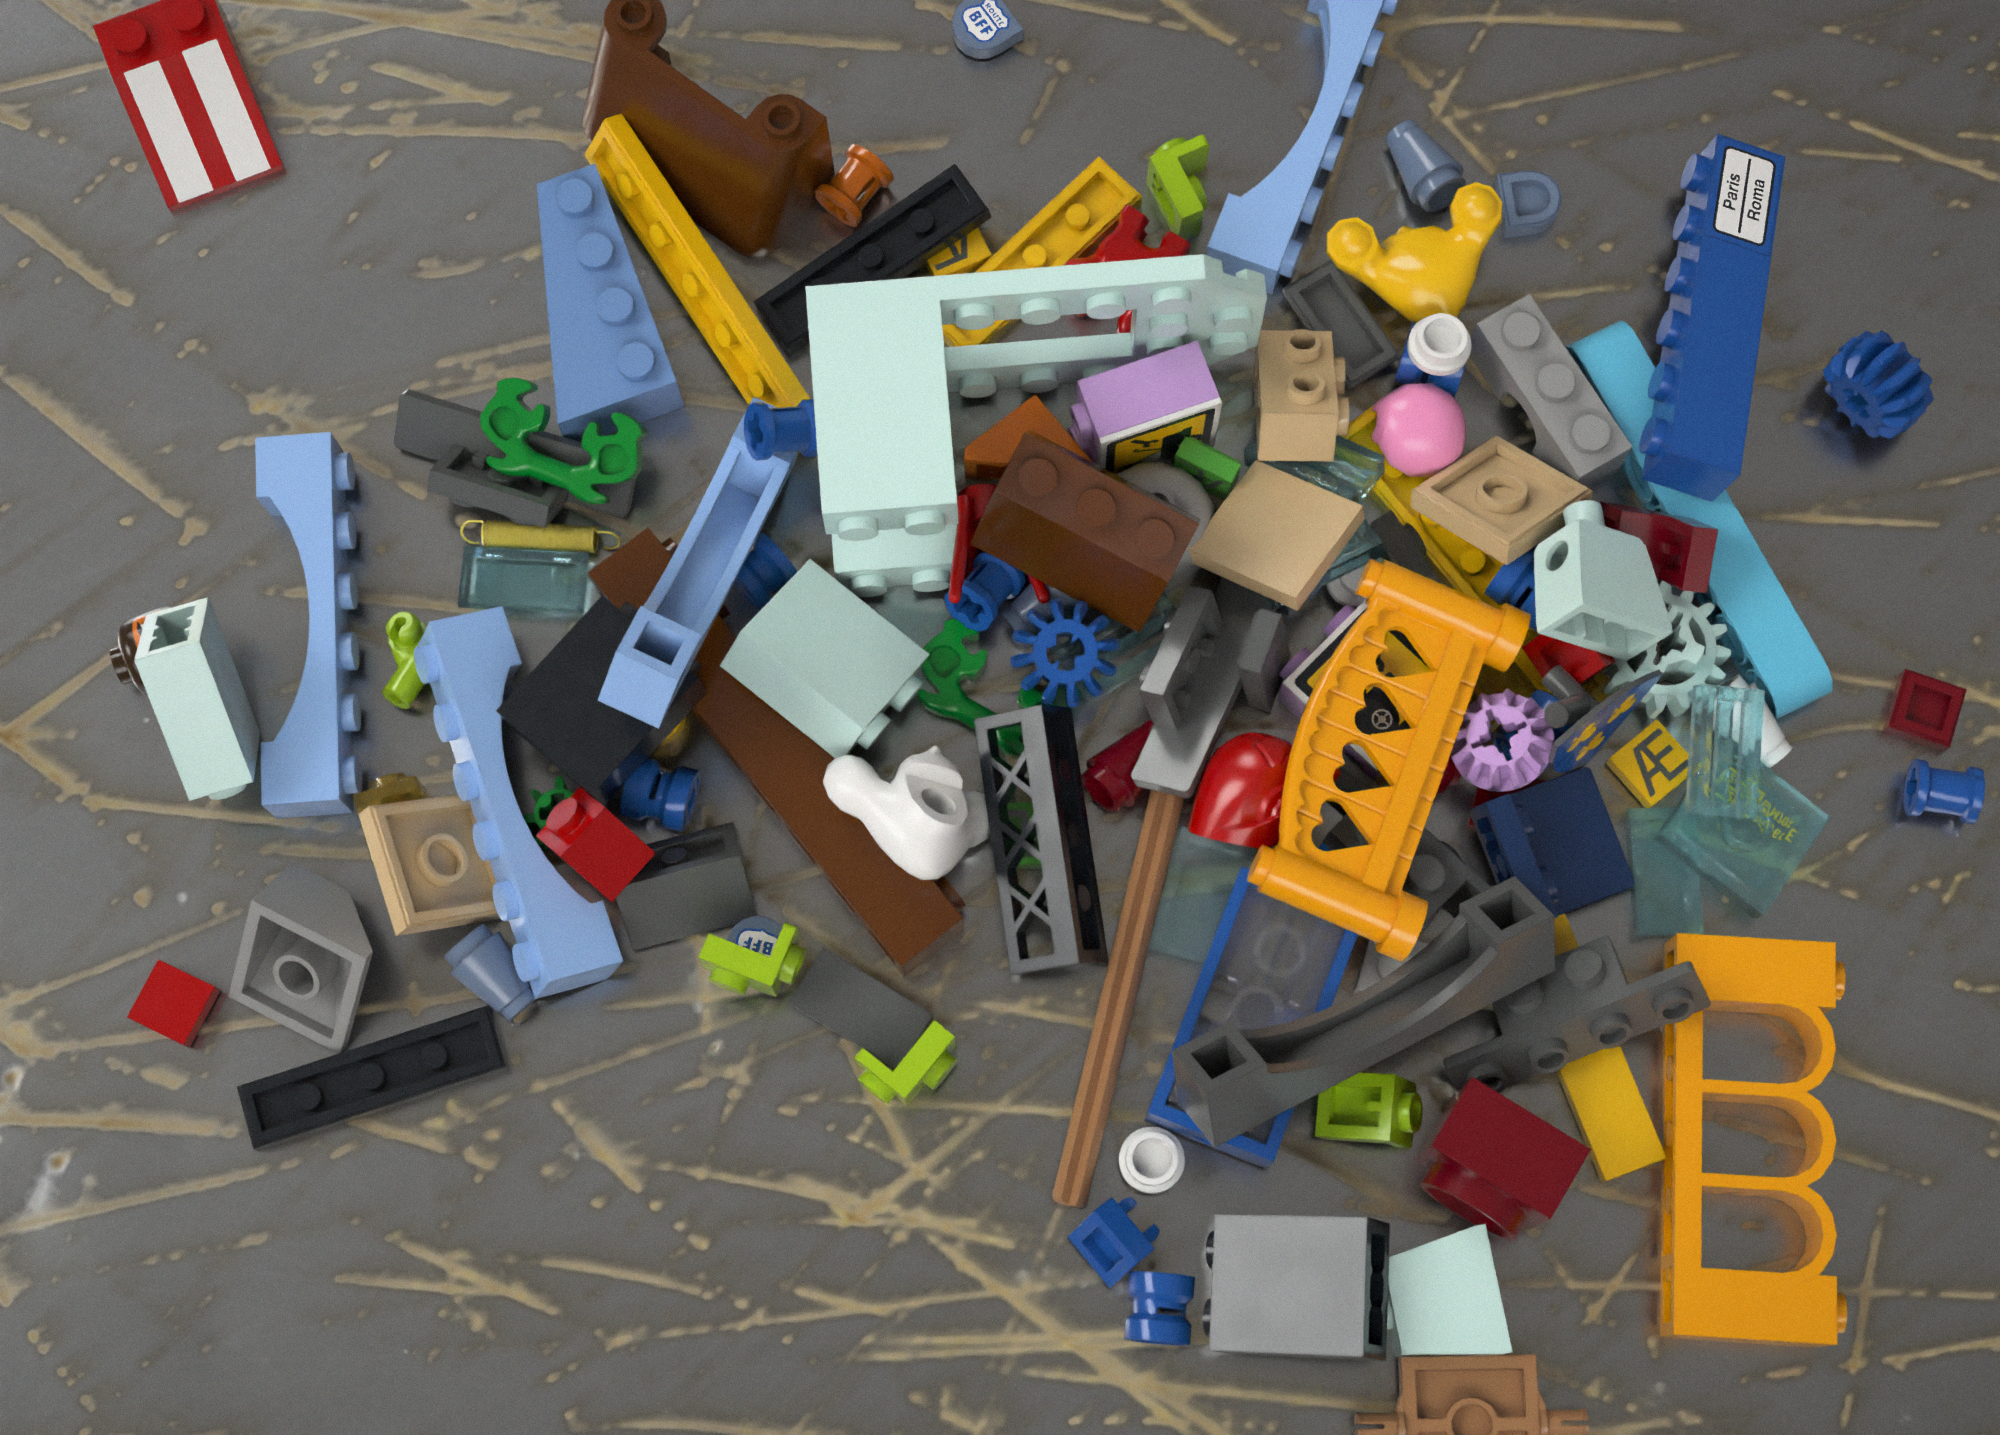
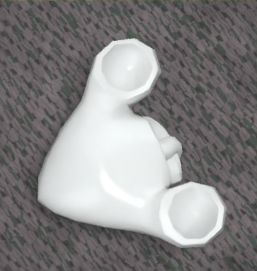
M937 746L931 747L926 752L906 758L900 764L895 778L890 783L880 779L872 766L863 758L853 755H843L835 758L827 766L823 784L828 797L841 811L860 819L876 843L894 863L920 880L939 879L949 873L961 860L969 847L980 844L987 840L990 835L985 794L978 791H962L963 780L960 769L946 758Z

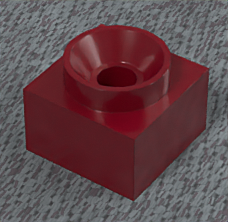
M1471 1077L1453 1093L1414 1160L1429 1169L1420 1186L1433 1199L1473 1225L1486 1224L1488 1233L1504 1240L1514 1241L1522 1227L1530 1230L1551 1220L1591 1149L1479 1080Z

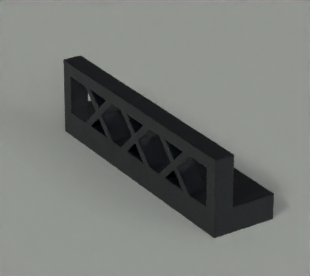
M1037 705L974 719L1010 974L1017 975L1067 966H1085L1109 962L1071 708ZM1021 725L1024 751L1014 767H1012L1000 757L996 730ZM1027 772H1028L1029 780H1028L1026 777H1024ZM1018 787L1032 798L1034 811L1023 831L1009 821L1007 804ZM1036 836L1038 839V843L1034 841ZM1027 851L1041 861L1043 879L1033 895L1018 884L1016 871L1018 864ZM1037 915L1051 928L1054 954L1029 958L1025 932Z

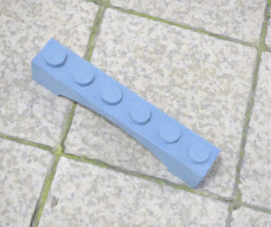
M1309 0L1307 11L1318 15L1323 34V86L1309 122L1295 145L1280 164L1257 186L1241 197L1228 193L1206 252L1207 256L1222 260L1223 273L1236 277L1237 272L1246 268L1262 273L1265 276L1266 293L1273 295L1280 275L1288 278L1292 277L1303 247V243L1294 240L1301 221L1310 225L1314 221L1324 193L1323 189L1315 187L1321 169L1332 172L1336 165L1345 137L1335 133L1342 116L1352 120L1355 116L1365 84L1356 82L1362 64L1373 68L1385 36V32L1376 30L1382 13L1390 16L1394 15L1399 0Z
M753 397L750 403L752 404L754 402H763L767 404L769 408H777L756 397ZM745 414L736 428L718 469L669 564L644 606H640L619 644L598 697V701L658 729L786 483L799 452L773 453L767 460H754L750 456L745 443Z
M331 432L255 437L256 497L271 516H283L300 554L309 602L307 655L297 695L286 721L274 741L260 742L261 805L277 819L353 813V794L361 793L362 767L359 756L352 755L351 732L359 731L361 726L359 699L356 693H350V670H357L359 667L358 640L355 632H349L348 610L356 609L358 604L355 574L353 571L347 572V549H355L356 547L355 520L351 511L346 512L345 490H352L355 485L352 455L350 452L343 451Z
M500 606L429 621L418 645L414 649L415 666L423 684L430 683L437 703L433 709L436 731L442 742H450L456 764L453 766V779L456 791L462 801H470L476 820L472 829L474 845L482 861L489 860L496 881L492 888L494 905L502 921L509 920L516 944L513 945L512 954L517 974L523 982L529 981L535 999L607 980L623 962V958L603 900L589 903L553 867L532 836L521 814L508 776L502 743L501 716L496 710L502 705L504 688L509 687L522 662L504 609Z

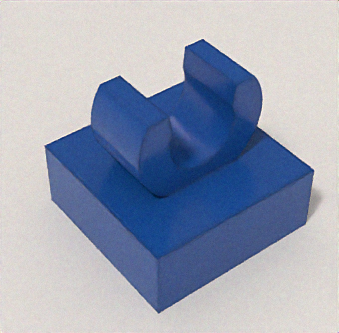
M1113 1197L1109 1198L1068 1236V1239L1109 1288L1124 1278L1155 1249L1151 1243L1157 1238L1160 1231L1154 1224L1144 1232H1141L1127 1216V1213L1137 1204L1133 1197L1125 1198L1119 1203Z

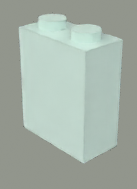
M809 559L741 630L720 666L830 755L838 758L848 755L857 743L866 750L872 746L891 721V719L884 715L885 711L892 706L898 712H901L923 685V682L915 674L930 654L814 561Z
M207 597L146 615L134 661L188 799L191 801L209 796L212 800H220L234 796L244 790L247 784L254 781L260 731L211 601Z

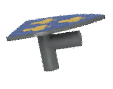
M1561 665L1552 668L1544 676L1541 683L1558 701L1546 707L1544 712L1545 720L1553 728H1561L1571 723H1576L1553 742L1548 757L1550 767L1554 771L1564 773L1588 764L1660 679L1663 673L1660 670L1648 673L1628 683L1599 703Z

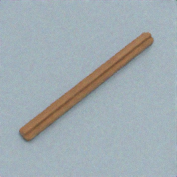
M1155 790L1150 791L1053 1190V1201L1064 1206L1084 1208L1088 1201L1183 806V797Z

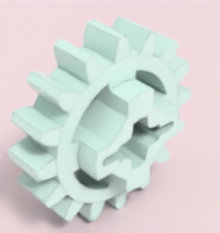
M1662 580L1658 585L1671 621L1673 633L1665 637L1660 644L1662 647L1660 651L1661 658L1654 665L1653 660L1657 654V651H1655L1656 643L1628 661L1613 657L1616 662L1601 672H1607L1611 678L1603 689L1606 695H1610L1628 683L1648 673L1660 670L1663 675L1657 682L1668 680L1675 685H1659L1655 683L1640 701L1646 703L1648 718L1655 719L1664 710L1666 704L1674 717L1681 716L1690 707V703L1699 707L1712 695L1709 688L1715 689L1724 680L1726 674L1717 666L1722 665L1731 656L1730 649L1716 645V641L1728 631L1726 624L1710 625L1707 620L1715 606L1709 602L1697 608L1691 603L1694 592L1683 591L1679 596L1673 595L1671 585Z

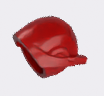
M1248 732L1230 739L1217 748L1207 762L1198 783L1188 831L1208 839L1258 849L1262 845L1270 848L1273 845H1278L1282 793L1292 743L1269 734ZM1339 768L1334 771V781L1341 775Z

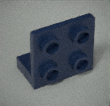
M1583 767L1513 794H1506L1468 810L1497 885L1515 876L1554 915V919L1560 914L1630 889L1635 884L1593 773L1588 767Z

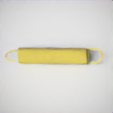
M468 520L462 524L460 529L461 536L465 541L474 545L480 544V542L468 540L464 536L463 530L468 523H482V544L484 547L491 548L506 547L510 549L595 553L598 549L599 533L611 534L618 539L616 546L603 547V549H616L621 545V539L618 535L608 531H599L598 526L592 527L591 525L570 526V524L550 523L544 528L537 525H520L513 521L487 520L485 523L482 520Z

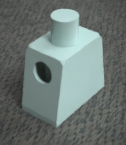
M1578 501L1567 506L1563 512L1565 527L1539 543L1534 551L1537 633L1628 661L1673 633L1671 621L1646 545L1638 537L1606 527L1602 506L1596 501Z
M1486 1224L1475 1225L1389 1257L1387 1330L1389 1329L1395 1357L1503 1355L1513 1352Z

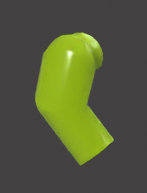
M406 611L394 614L386 624L388 644L397 669L382 690L386 700L402 709H409L424 686L416 670L414 649L418 645L426 626L415 614Z

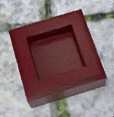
M1904 669L1898 676L1882 732L1944 753L1951 746L1967 689Z

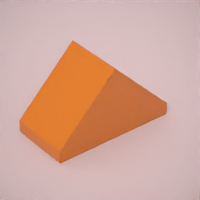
M1033 395L965 447V479L999 482L1023 434L1029 429L1089 461L1091 459L1036 395Z

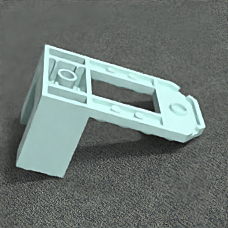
M1199 254L805 286L821 510L826 535H832L835 579L857 597L882 595L887 592V587L912 585L914 590L920 592L940 591L950 586L949 580L955 535L959 522L948 393L959 392L964 397L980 398L994 394L997 389L1021 387L1023 391L1030 393L1047 392L1057 388L1058 384L1074 383L1078 380L1197 340L1206 363L1210 366L1258 345L1267 301L1264 274L1246 268L1237 272L1235 277L1223 273L1222 260ZM1126 310H1132L1130 333L944 348L942 325L955 324L960 329L978 330L987 328L998 320L1021 319L1027 324L1041 325L1054 322L1061 315L1087 313L1089 317L1094 319H1111L1123 315Z

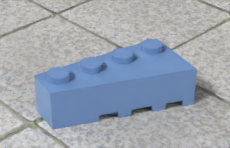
M592 164L538 183L537 195L557 424L563 437L582 442L585 428L590 422L601 423L604 436L618 431L611 419V415L614 412L628 414L642 423L685 407L676 378L596 165Z

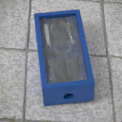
M1241 866L1144 1119L1146 1122L1214 1148L1213 1145L1179 1104L1172 1050L1229 1021L1238 1030L1256 1029L1287 1023L1331 1007L1358 934L1258 892L1257 885L1247 882L1250 869ZM1294 1107L1215 1147V1149L1267 1169L1276 1158Z

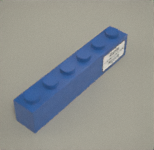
M1720 134L1713 138L1701 154L1694 153L1689 158L1681 177V188L1687 190L1685 205L1679 212L1673 228V239L1679 241L1677 257L1670 265L1664 285L1665 291L1671 293L1669 308L1661 319L1656 335V343L1662 346L1661 359L1651 376L1648 386V397L1654 399L1651 418L1643 429L1639 443V451L1645 454L1642 480L1711 502L1741 475L1786 158L1785 156Z

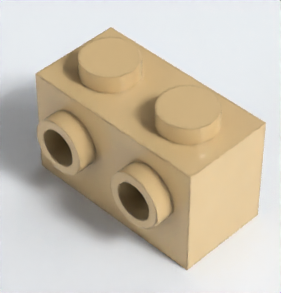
M1306 329L1293 331L1260 330L1258 345L1255 347L1253 371L1258 461L1334 462L1336 436H1347L1349 401L1348 398H1337V394H1344L1345 358L1334 357L1332 331H1310Z

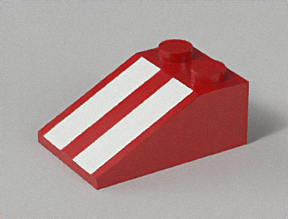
M161 0L93 25L112 79L166 205L171 212L285 170L231 26L218 0Z

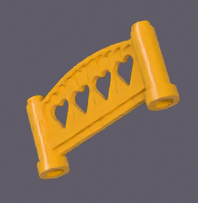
M1370 559L1361 574L1355 594L1365 598L1367 608L1344 636L1323 669L1305 706L1293 740L1283 786L1278 845L1274 849L1265 845L1259 848L1250 867L1247 882L1257 885V891L1376 942V952L1403 962L1410 954L1419 937L1427 915L1428 901L1405 892L1402 888L1483 664L1501 672L1508 670L1523 644L1529 628L1531 615L1507 603H1504L1498 609L1386 559L1382 563ZM1396 630L1403 633L1432 672L1392 678L1382 675L1376 667V658L1387 651L1385 644L1386 632ZM1368 687L1382 689L1408 723L1410 729L1372 735L1362 733L1355 724V714L1366 707L1363 697L1364 690ZM1347 744L1361 746L1390 786L1349 793L1338 789L1334 783L1333 774L1337 768L1345 765L1342 756L1343 747ZM1332 801L1341 805L1369 845L1332 851L1318 849L1312 841L1311 833L1314 827L1323 823L1320 813L1322 804Z

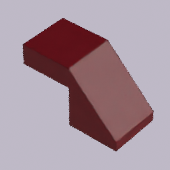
M1600 501L1606 527L1638 537L1646 545L1657 579L1683 591L1707 593L1718 529L1691 518Z

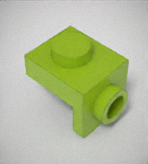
M785 922L770 957L709 933L698 958L703 968L711 971L708 979L711 983L739 995H745L747 988L751 987L776 997L782 982L792 985L796 980L805 958L806 948L798 945L801 938L798 927Z
M934 1020L894 1071H891L867 1050L861 1048L854 1059L857 1066L864 1072L857 1080L885 1104L888 1105L895 1096L908 1106L925 1084L932 1090H935L955 1066L958 1059L951 1054L952 1050L956 1047L955 1036Z

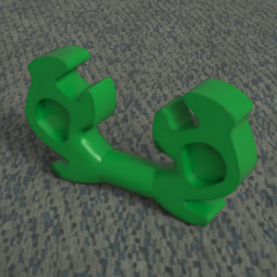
M504 378L498 381L496 394L488 402L480 416V426L483 433L506 454L504 458L488 456L486 458L487 464L496 471L508 476L532 477L564 488L579 500L589 504H609L612 501L609 495L598 490L597 486L599 484L629 482L640 473L643 458L642 440L647 435V431L644 425L636 418L628 414L612 413L611 419L616 425L618 432L615 435L608 436L603 435L601 423L590 422L585 428L581 446L585 451L589 452L591 461L585 465H571L537 453L527 442V438L531 433H540L545 430L551 415L549 405L538 404L534 410H531L523 401L525 395L537 391V384L519 378Z
M956 619L946 620L943 631L933 637L922 648L930 655L921 666V670L926 681L937 694L920 689L918 691L919 702L927 711L937 716L957 719L975 729L974 719L997 713L970 699L959 684L962 680L966 679L976 681L982 675L987 666V651L982 649L977 654L971 655L963 644L978 641L980 638L979 631L966 628ZM1036 686L1028 692L1020 688L1017 696L1018 707L1023 709L1044 705L1041 703L1044 692L1036 691ZM1057 687L1056 696L1051 706L1068 707L1065 700V687ZM1021 725L996 730L999 749L1007 756L1018 760L1024 751V745L1021 743L1023 742Z

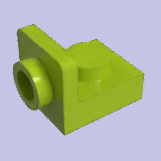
M1203 134L1190 140H1186L1184 137L1172 139L1161 145L1149 157L1146 184L1170 230L1184 240L1199 235L1203 212L1207 208L1205 192L1198 178L1194 175L1206 168L1210 145Z
M1357 1073L1318 1094L1315 1137L1323 1140L1386 1143L1397 1148H1411L1413 1133L1418 1132L1423 1116L1422 1100L1420 1095L1416 1093V1084L1396 1074Z

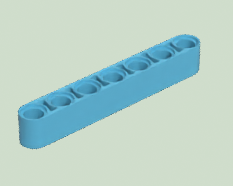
M1620 320L1567 345L1566 349L1633 447L1621 468L1644 509L1695 519L1718 529L1707 593L1694 592V596L1700 606L1709 602L1715 606L1712 613L1707 617L1711 625L1726 624L1728 631L1719 640L1724 647L1731 650L1729 658L1737 672L1748 685L1756 683L1776 720L1831 693L1833 690V680L1824 658L1726 489L1711 502L1642 480L1645 454L1639 451V443L1643 429L1652 416L1654 399L1648 397V386L1655 366L1633 329L1626 322Z

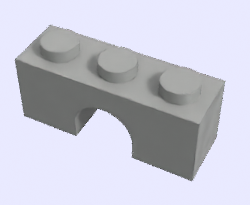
M1531 295L1524 296L1478 322L1471 336L1472 346L1469 356L1498 400L1511 394L1527 413L1536 435V445L1533 453L1537 459L1587 488H1591L1617 473L1633 447Z

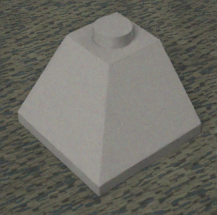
M292 861L251 899L228 995L229 998L338 1054L347 1048L373 953L349 890Z

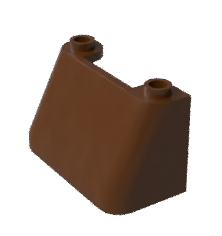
M611 0L604 12L583 109L582 124L588 143L592 142L605 118L622 113L696 224L735 252L747 258H762L771 255L785 242L818 202L815 198V190L819 185L829 184L835 176L827 117L802 99L789 94H777L767 97L755 107L746 119L670 66L669 52L658 45L667 29V16L660 0Z

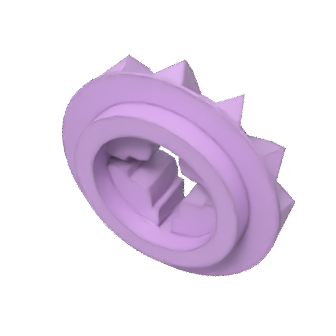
M1508 688L1503 693L1487 695L1480 693L1477 700L1467 707L1451 751V758L1460 774L1473 785L1495 792L1515 790L1534 781L1549 763L1548 757L1554 742L1553 728L1546 722L1544 711L1532 697L1528 699L1517 695ZM1496 720L1498 725L1501 724L1506 732L1518 731V734L1510 738L1511 749L1509 751L1512 756L1510 761H1506L1504 754L1499 753L1495 745L1483 747V744L1491 739L1489 729L1492 728L1490 722Z

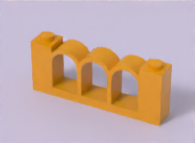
M1676 933L1664 943L1663 970L1686 961L1692 962L1711 1002V1005L1703 1010L1768 1014L1783 1018L1795 1027L1803 1039L1806 1058L1803 1071L1797 1080L1792 1083L1778 1084L1703 1079V1010L1693 1013L1684 1021L1663 1025L1662 1147L1667 1158L1662 1160L1660 1338L1817 1348L1838 1345L1837 1333H1844L1847 1324L1846 1297L1844 1293L1837 1292V1276L1818 1275L1824 1270L1834 1253L1837 1238L1833 1214L1822 1196L1808 1187V1185L1822 1177L1833 1161L1837 1141L1832 1118L1823 1104L1808 1093V1091L1821 1084L1833 1066L1836 1051L1833 1029L1824 1015L1836 1008V1000L1840 1001L1845 991V967L1842 961H1836V942ZM1702 1101L1760 1104L1783 1109L1796 1119L1804 1132L1806 1151L1803 1163L1794 1175L1783 1178L1702 1173ZM1702 1193L1769 1197L1783 1201L1794 1209L1804 1224L1806 1234L1804 1254L1797 1265L1784 1273L1701 1268Z

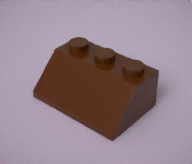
M1029 429L1023 434L994 490L970 544L1078 601L1086 602L1089 607L1140 633L1196 532L1200 518Z

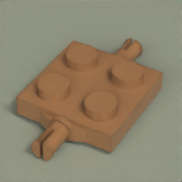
M1536 1354L1399 1357L1400 1394L1395 1406V1412H1355L1354 1425H1381V1429H1355V1435H1588L1589 1425L1563 1426L1561 1424L1562 1421H1588L1585 1408L1546 1410V1405L1538 1390Z

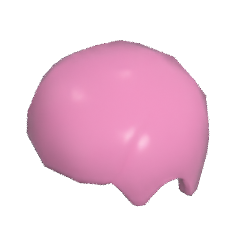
M1432 383L1405 384L1374 404L1372 411L1377 413V421L1372 434V440L1379 445L1389 465L1409 477H1432L1452 465L1461 456L1466 437L1465 417L1462 407L1449 392Z

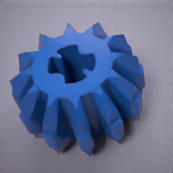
M1865 330L1858 337H1852L1838 349L1839 352L1831 358V362L1823 369L1825 380L1828 382L1825 390L1829 396L1836 400L1838 404L1837 411L1844 412L1850 418L1851 426H1862L1867 435L1873 438L1881 435L1892 439L1898 433L1905 432L1918 421V418L1926 412V408L1934 400L1932 391L1929 388L1933 381L1930 375L1921 370L1919 366L1921 358L1913 357L1907 351L1906 343L1903 341L1897 344L1894 343L1890 335L1884 331L1874 334Z
M1053 599L1050 602V614L1053 622L1048 624L1041 613L1035 609H1031L1026 615L1030 625L1038 632L1037 636L1023 630L1014 631L1012 640L1018 645L1031 648L1032 653L1017 654L1011 657V667L1021 669L1034 666L1035 671L1026 676L1020 686L1025 692H1028L1041 679L1047 682L1048 685L1041 700V703L1051 706L1056 696L1057 687H1065V700L1068 707H1077L1079 705V694L1076 687L1078 683L1083 685L1089 695L1097 698L1102 694L1103 690L1090 672L1094 671L1103 676L1113 677L1117 671V667L1114 664L1098 659L1097 656L1098 654L1116 651L1119 648L1118 640L1108 638L1096 642L1094 636L1104 630L1109 620L1104 615H1101L1088 627L1082 624L1081 621L1087 612L1088 605L1086 602L1078 601L1074 607L1072 619H1064L1061 600ZM1059 637L1071 638L1069 646L1072 647L1077 642L1081 648L1082 655L1077 656L1073 660L1071 670L1057 669L1060 662L1057 660L1052 665L1047 658L1046 652L1054 650L1057 638Z

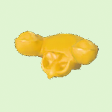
M1473 182L1456 190L1450 205L1451 229L1446 231L1439 226L1412 229L1409 226H1402L1396 234L1385 239L1381 247L1372 226L1358 217L1341 219L1326 234V254L1338 269L1365 284L1411 322L1417 323L1423 318L1438 313L1449 314L1457 318L1469 296L1484 248L1502 223L1503 203L1491 186Z

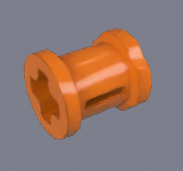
M852 144L845 153L846 163L829 184L819 185L815 190V198L827 212L842 223L851 227H857L862 220V209L880 187L888 188L894 180V176L889 167L874 153L862 146Z

